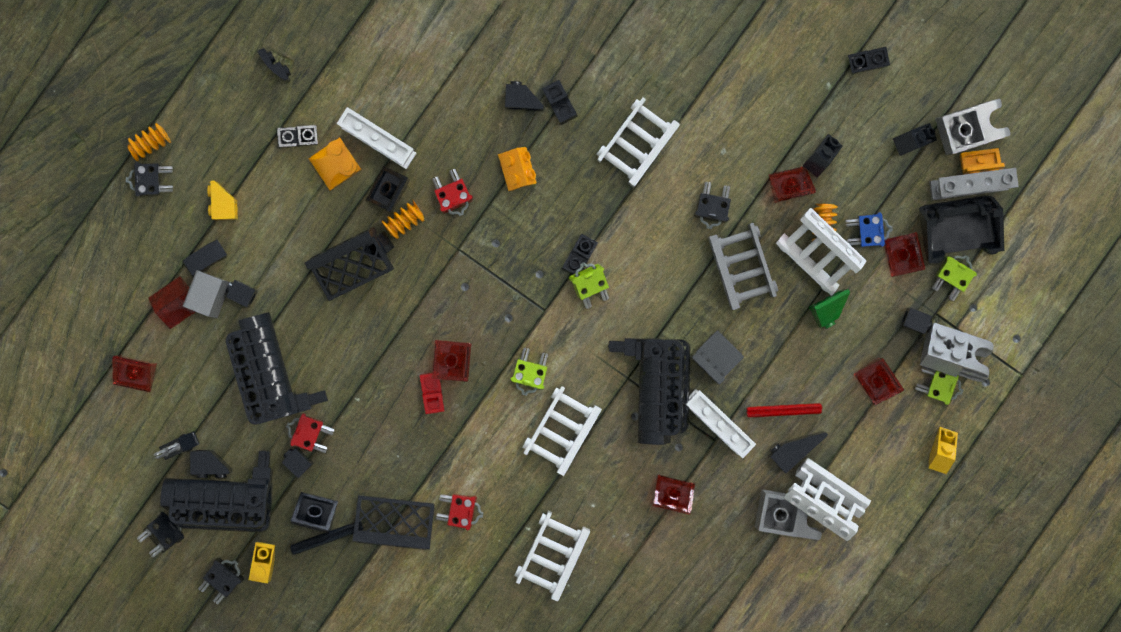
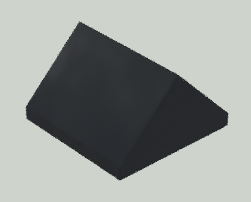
M383 166L366 200L393 213L410 179Z
M301 492L290 523L328 533L332 528L338 501Z

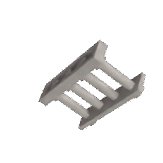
M1016 168L938 178V180L929 181L931 200L1006 191L1009 188L1019 187Z
M754 223L748 224V231L721 239L716 234L708 237L731 310L740 308L739 304L743 300L768 292L771 297L777 296L778 287L775 280L772 281L758 239V237H761L758 226H754ZM752 237L755 249L730 257L723 255L722 249L724 246ZM758 256L761 267L736 275L729 274L727 267H730V264ZM761 274L764 275L767 285L740 294L739 292L735 293L733 285H736L737 282Z

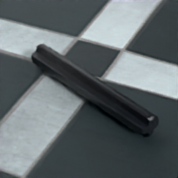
M360 521L358 525V530L363 531L364 526L363 523ZM355 522L292 544L290 546L291 553L296 555L352 535Z

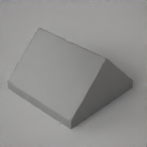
M196 270L183 307L208 317L218 318L227 295L226 289L230 282Z

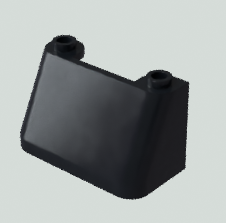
M978 196L923 205L919 208L926 259L929 263L937 264L942 262L946 258L945 253L982 248L983 251L991 255L1005 251L1003 208L994 197Z

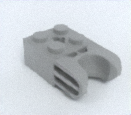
M1001 99L991 100L935 118L945 154H955L1010 136L1011 133L1008 127L994 128L989 120L990 114L994 110L1001 108Z
M933 323L925 335L920 365L955 377L959 375L977 382H983L989 377V369L978 362L975 356H989L993 352L994 345L988 340Z
M761 490L755 527L758 531L814 540L821 539L822 533L817 528L808 526V515L784 499L787 493ZM778 510H781V511H782V514L779 513L778 516H777V515H776V512H777Z

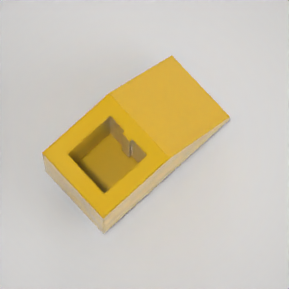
M210 181L207 189L208 197H211V205H208L209 216H211L212 220H238L237 200L218 182Z
M939 427L930 452L929 469L944 474L948 473L956 459L957 432Z
M261 542L255 543L249 580L267 584L271 581L275 561V545Z

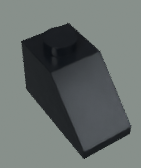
M510 81V84H506L505 109L543 111L544 105L526 85H522V82Z

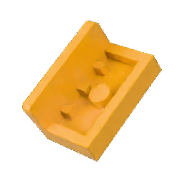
M526 147L515 148L498 154L508 191L536 184V173L532 168L531 156Z
M999 148L963 152L959 155L963 175L1002 170L1005 167V164L1001 163Z

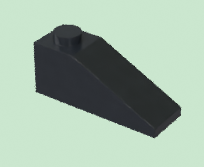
M821 431L785 441L781 444L776 443L769 450L771 453L768 456L786 474L823 441L828 434Z

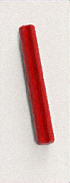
M820 403L746 408L747 417L822 413V405Z

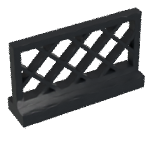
M374 226L311 257L305 262L307 269L311 268L328 301L394 269L376 236L377 231ZM372 241L376 247L375 254L366 251L367 244ZM352 251L361 253L359 262L350 259ZM364 254L374 258L372 266L362 263ZM336 259L345 261L343 269L334 267ZM377 259L384 261L387 268L384 270L375 268ZM348 263L358 266L356 274L346 271ZM322 266L328 268V277L322 276L318 268ZM361 267L371 270L368 278L359 276ZM333 270L342 273L340 282L331 279ZM345 275L355 278L353 285L350 286L343 283ZM329 283L339 286L337 293L331 294L328 288Z
M358 495L353 542L430 550L435 504ZM362 500L370 501L374 506L366 514L361 509ZM384 502L389 503L393 508L386 516L378 508ZM402 505H408L412 510L405 518L397 510ZM421 507H430V514L424 520L416 512ZM377 509L383 518L376 524H373L368 515ZM361 511L364 516L359 519ZM396 511L402 520L393 527L387 517ZM415 513L421 522L412 529L406 519ZM366 518L372 527L367 531L358 530L359 522ZM385 519L391 529L386 533H380L376 526ZM429 519V523L427 526L425 521ZM402 522L410 529L405 535H399L395 530ZM423 524L428 530L427 538L419 537L414 530ZM374 528L377 532H369V531H371V530Z

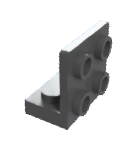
M716 331L691 358L720 385L725 380L724 377L744 356L719 331Z

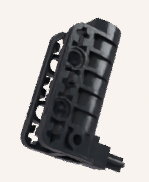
M270 312L238 320L241 330L229 333L226 337V345L246 416L251 424H261L312 409L313 405L328 401L325 390L312 394L305 392L298 395L296 391L292 392ZM240 338V341L235 343V340ZM242 354L246 358L244 364L240 362V356ZM248 367L249 370L246 369L245 371H243L242 368ZM250 375L251 379L246 380L245 377ZM254 385L253 388H247V386ZM251 392L256 394L257 398L255 401L250 398ZM259 404V407L253 408V405ZM261 412L262 416L256 417V413Z
M625 338V341H609V352H624V356H636V360H640L638 443L652 445L671 443V436L684 433L689 426V407L686 403L689 401L690 344L683 339ZM676 364L679 365V371L676 370ZM675 403L678 404V410L675 408Z
M259 451L258 467H253L252 479H248V482L165 478L161 490L160 506L169 510L170 521L183 529L265 532L270 526L273 495V470L269 468L270 451ZM203 515V519L198 522V518ZM242 517V521L236 524L237 519Z

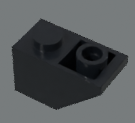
M928 123L893 138L899 155L902 156L937 141L935 130Z
M828 134L802 166L815 177H818L831 164L843 145L836 138Z
M214 450L190 451V475H196V478H208V474H215V478H225L227 474L232 473V468Z

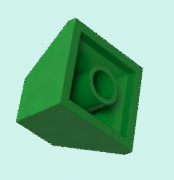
M842 289L809 307L819 327L827 329L836 324L835 320L839 319L850 294L849 289Z

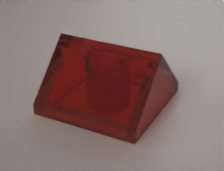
M803 166L768 174L775 203L816 193L810 175Z
M917 232L885 240L884 246L892 277L926 270Z
M181 276L149 297L155 314L169 329H172L195 313V311L183 307L189 287Z
M435 340L432 378L468 382L472 343Z
M121 355L113 356L114 385L151 392L157 363Z
M876 358L854 373L874 405L904 391V388L883 358Z
M658 475L651 501L652 506L690 515L695 483Z

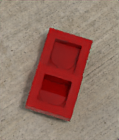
M439 371L420 374L425 414L444 412Z

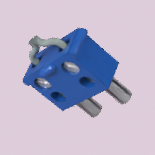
M881 212L876 215L858 216V219L845 221V223H850L845 224L846 227L859 226L860 238L847 239V242H860L849 243L850 245H860V247L879 245L883 247L885 240L889 238V233L893 231L888 221L882 218ZM868 219L869 223L864 224L863 220ZM883 222L889 228L886 237H884ZM866 238H870L869 244L865 242Z

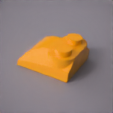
M340 137L331 141L326 147L309 158L330 191L362 170Z

